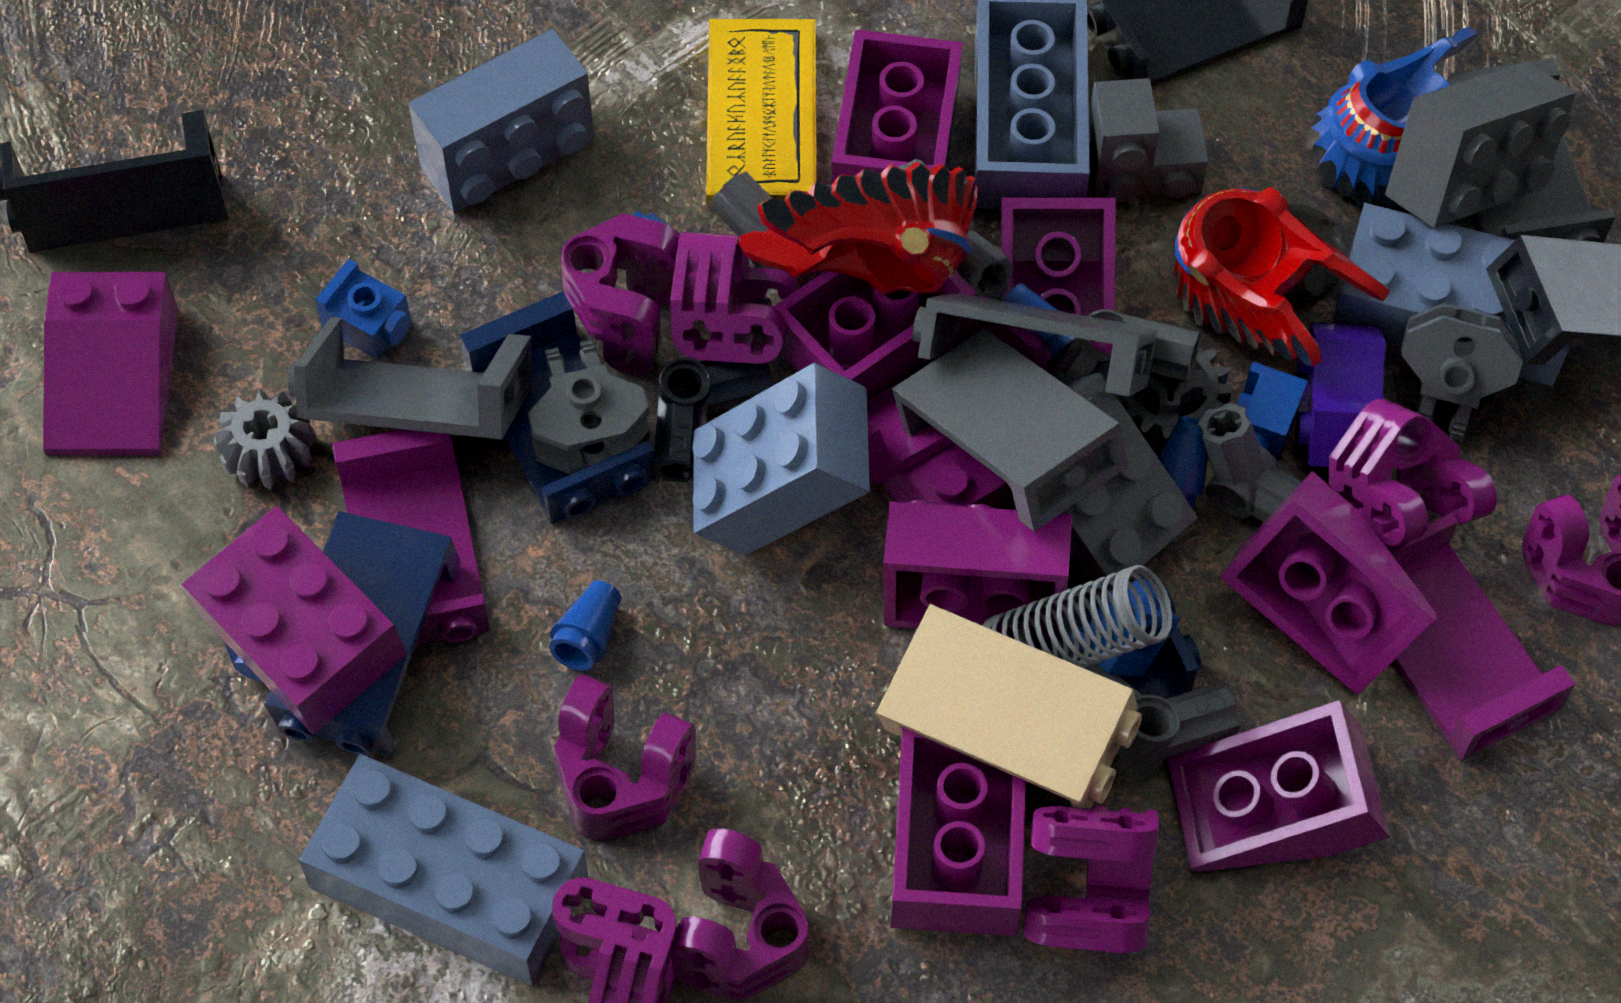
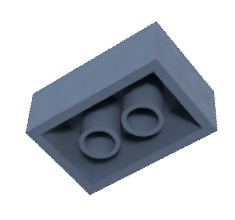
M554 29L408 102L421 169L453 213L470 204L475 205L485 201L493 192L518 179L529 178L544 165L563 155L574 154L581 150L586 143L594 140L588 73Z
M814 362L694 430L693 534L743 555H748L869 493L866 387Z

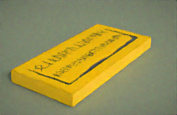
M709 19L707 206L710 205L711 199L726 182L736 174H741L745 171L772 198L782 200L785 199L790 189L808 192L816 182V19Z

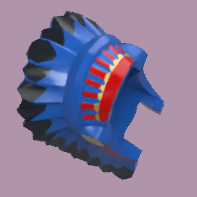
M1468 26L1459 29L1452 38L1444 37L1408 56L1378 64L1373 60H1364L1356 65L1349 75L1348 84L1333 94L1326 107L1315 115L1308 129L1306 148L1312 154V164L1318 168L1317 173L1322 184L1328 188H1336L1341 197H1351L1359 207H1363L1364 203L1391 209L1396 205L1400 206L1388 198L1385 193L1413 98L1450 86L1443 76L1434 71L1433 67L1467 47L1476 39L1478 32Z

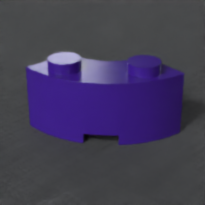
M1325 322L1310 323L1309 333L1319 346L1322 362L1311 367L1305 365L1298 357L1296 358V372L1306 374L1305 380L1308 382L1305 389L1304 411H1298L1295 425V445L1305 446L1308 466L1329 467V456L1361 410L1375 399H1384L1383 377L1386 341L1378 326Z

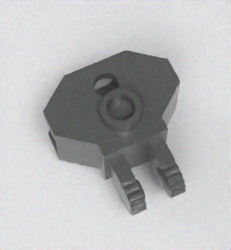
M1441 303L1410 316L1402 341L1401 355L1421 380L1420 394L1422 396L1417 413L1433 422L1436 399L1457 403L1456 410L1450 418L1448 431L1449 437L1452 440L1462 442L1472 408L1478 409L1481 398L1517 384L1523 358L1521 357V351L1514 334L1499 316L1447 303ZM1462 337H1468V338H1471L1472 340L1467 341V340L1461 339V338H1462Z
M594 340L580 342L581 349L579 354L584 369L566 373L564 358L560 354L558 347L545 350L550 374V389L528 412L532 443L537 462L570 475L644 443L650 437V428L646 415L649 413V407L643 387L610 375L607 365L600 364ZM599 442L604 444L602 451L596 454H591L584 450L586 445H593Z

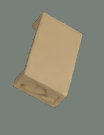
M932 604L929 605L876 711L884 729L890 733L902 737V727L1064 797L1070 800L1072 807L1090 809L1093 802L1102 804L1106 799L1116 774V770L1110 767L1120 746L1124 748L1130 747L1142 720V714L1136 712L1138 705L1133 689Z

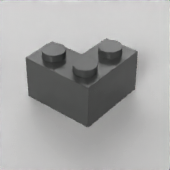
M1150 78L1094 82L1089 114V178L1092 197L1116 198V202H1127L1135 198L1162 196L1183 198L1190 194H1202L1208 157L1199 109L1155 111Z

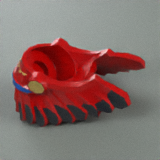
M917 161L904 170L890 164L881 174L867 169H862L856 176L841 174L832 185L815 182L808 192L790 189L784 200L771 198L757 204L761 224L766 226L767 230L765 232L752 231L739 236L738 244L746 257L768 267L786 270L795 278L815 271H832L869 281L873 288L881 294H893L898 290L917 293L936 292L942 288L947 279L952 276L972 251L967 234L977 204L978 187L975 185L976 178L973 176L965 177L964 169L961 167L948 171L946 166L941 163L930 169Z
M1271 186L1261 192L1248 188H1236L1206 196L1183 217L1175 238V256L1177 258L1173 271V276L1176 278L1175 295L1182 300L1184 311L1194 312L1197 325L1211 324L1216 334L1229 332L1239 343L1248 342L1255 350L1265 345L1273 357L1280 353L1289 362L1298 357L1305 365L1313 367L1322 362L1319 346L1293 312L1292 305L1283 297L1285 293L1302 282L1307 274L1311 273L1313 264L1323 267L1350 285L1378 300L1384 301L1390 290L1357 266L1334 246L1321 239L1313 230L1306 227L1302 220L1293 216L1289 212L1290 207L1287 200L1279 191Z

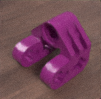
M624 213L590 228L566 242L561 254L562 287L565 297L591 338L603 341V357L605 361L619 372L640 376L651 372L660 346L659 306L670 304L680 234L669 225ZM617 268L626 270V286L628 290L615 288L618 279ZM584 269L596 270L591 273L580 272V270Z
M682 232L678 242L670 298L671 335L674 345L685 356L697 360L760 364L775 359L782 350L788 328L786 320L779 311L772 307L771 298L766 297L769 289L778 290L779 298L785 299L801 288L797 279L787 271L749 267V258L744 255L738 244L740 235ZM696 321H704L706 329L712 332L708 340L701 339L699 330L693 329ZM753 326L763 327L764 334L769 336L766 343L757 342L756 335L750 332Z
M1375 399L1369 402L1361 410L1329 456V486L1361 513L1383 544L1394 547L1422 537L1427 531L1428 526L1427 510L1442 517L1453 513L1458 520V524H1465L1491 515L1497 503L1496 488L1493 480L1481 467L1459 458L1460 446L1430 419L1386 399ZM1392 467L1397 469L1398 482L1391 479Z
M1621 474L1614 478L1599 517L1603 538L1610 547L1611 552L1596 557L1593 565L1588 566L1582 557L1590 535L1586 515L1580 504L1570 495H1562L1538 504L1534 509L1522 543L1526 567L1550 606L1613 626L1621 625V591L1612 587V585L1621 587Z
M581 674L571 685L562 703L558 720L560 736L554 744L555 763L557 766L556 774L574 826L585 838L603 841L665 824L693 772L696 760L695 725L668 712H664L654 724L646 740L641 758L642 775L636 784L632 783L627 773L599 761L614 728L613 689L601 681ZM594 797H605L613 801L610 805L597 809L585 804Z
M1094 805L1093 809L1049 806L1035 810L1033 813L1031 835L1032 847L1048 855L1087 859L1085 898L1043 895L1028 899L1025 906L1023 930L1025 938L1040 945L1116 953H1132L1145 949L1148 941L1150 920L1149 894L1152 866L1156 855L1159 826L1158 811L1145 809L1144 814L1132 813V808L1119 807V811H1109L1107 806Z
M712 829L708 831L698 861L701 889L704 894L719 903L754 912L746 937L748 951L736 948L735 936L727 927L705 918L683 917L680 918L671 956L673 973L680 983L689 988L743 1003L792 976L804 967L809 958L810 947L808 922L776 864L763 861L762 848L758 842L745 834L733 830ZM778 930L788 931L796 937L793 943L782 948L768 945L765 939L769 934Z
M579 877L568 880L560 886L553 897L552 911L557 930L560 932L559 945L564 964L571 972L593 980L588 1003H670L678 982L673 973L671 962L677 925L674 912L670 906L657 897L592 878ZM583 898L592 900L595 913L585 912L572 917L571 910L567 908L568 906L579 907ZM644 916L654 918L656 930L639 926ZM577 944L593 948L589 952L588 957L579 956Z

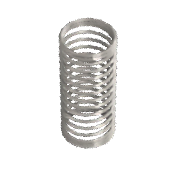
M1134 565L1118 573L1101 577L1095 580V582L1089 581L1084 585H1078L1073 589H1067L1051 597L1047 596L1040 601L1035 600L1029 603V605L1024 604L1018 607V609L1013 608L1007 612L993 615L986 619L983 626L989 629L992 627V630L996 631L999 621L1003 622V635L1007 636L1008 625L1013 630L1015 640L1035 648L1028 626L1030 621L1037 633L1041 651L1057 657L1058 650L1063 657L1062 660L1085 668L1093 663L1097 664L1114 656H1120L1126 652L1130 653L1138 648L1142 649L1148 645H1154L1165 640L1172 626V610L1166 589L1157 575L1145 566ZM1138 574H1141L1148 580L1160 603L1162 627L1156 637V605L1150 589ZM1130 576H1133L1140 583L1151 607L1152 627L1149 635L1145 632L1146 619L1140 595L1129 581ZM1108 584L1113 586V596L1107 590ZM1128 587L1135 597L1139 609L1141 627L1136 621L1129 603ZM1097 588L1102 590L1101 598L1095 593ZM1086 592L1090 593V602L1084 597ZM1074 596L1079 597V606L1073 601ZM1106 597H1108L1109 601L1113 606L1117 618L1118 628L1116 627L1113 618L1109 612ZM1063 600L1068 601V610L1062 604ZM1095 600L1102 610L1107 632L1104 630L1098 617ZM1053 603L1057 605V613L1051 608ZM1084 604L1091 614L1096 637L1088 624ZM1042 607L1046 609V617L1040 612ZM1073 607L1080 617L1085 641L1075 624ZM1031 611L1035 612V620L1029 615ZM1062 611L1069 621L1073 633L1074 645L1070 641L1068 634L1064 628L1061 614ZM1050 614L1058 624L1062 636L1063 649L1053 632ZM1020 615L1024 616V623L1018 619ZM1039 617L1048 630L1053 654L1048 649L1043 638ZM1123 625L1129 632L1128 639L1123 636ZM1112 630L1118 636L1117 643L1112 640ZM1101 634L1107 641L1106 647L1101 644ZM1133 637H1135V638L1137 639L1136 642H1132V641H1133ZM1090 638L1096 645L1095 651L1090 648ZM1079 642L1085 649L1084 655L1079 652ZM1068 647L1074 653L1073 659L1068 656Z

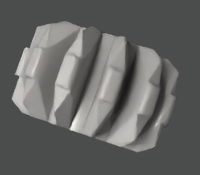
M260 388L256 400L249 403L237 396L235 402L237 412H220L219 424L221 430L215 432L214 437L217 452L221 453L220 460L224 470L229 475L238 474L240 482L246 488L259 478H261L263 486L267 487L270 491L277 477L283 476L294 483L296 476L294 467H310L312 457L309 449L314 447L316 442L314 429L309 425L310 420L297 419V406L292 405L290 397L284 391L272 400H269L267 393Z

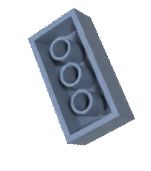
M978 0L975 27L974 177L976 178L975 185L978 187V197L975 209H1001L1002 198H1086L1089 180L1087 0Z
M1364 203L1349 259L1387 287L1390 292L1386 299L1381 301L1343 280L1332 323L1378 326L1387 345L1402 348L1403 336L1409 317L1441 303H1447L1499 316L1511 330L1486 268L1515 240L1448 223L1433 228L1415 215ZM1462 337V338H1461V339H1465V340H1467V341L1472 340L1471 338H1468V337ZM1570 342L1545 365L1526 364L1523 358L1518 378L1553 387L1568 353Z
M359 754L299 859L311 889L532 987L560 935L552 911L555 893L568 880L579 877L589 878L583 849L362 754ZM568 906L567 908L572 912L574 907Z

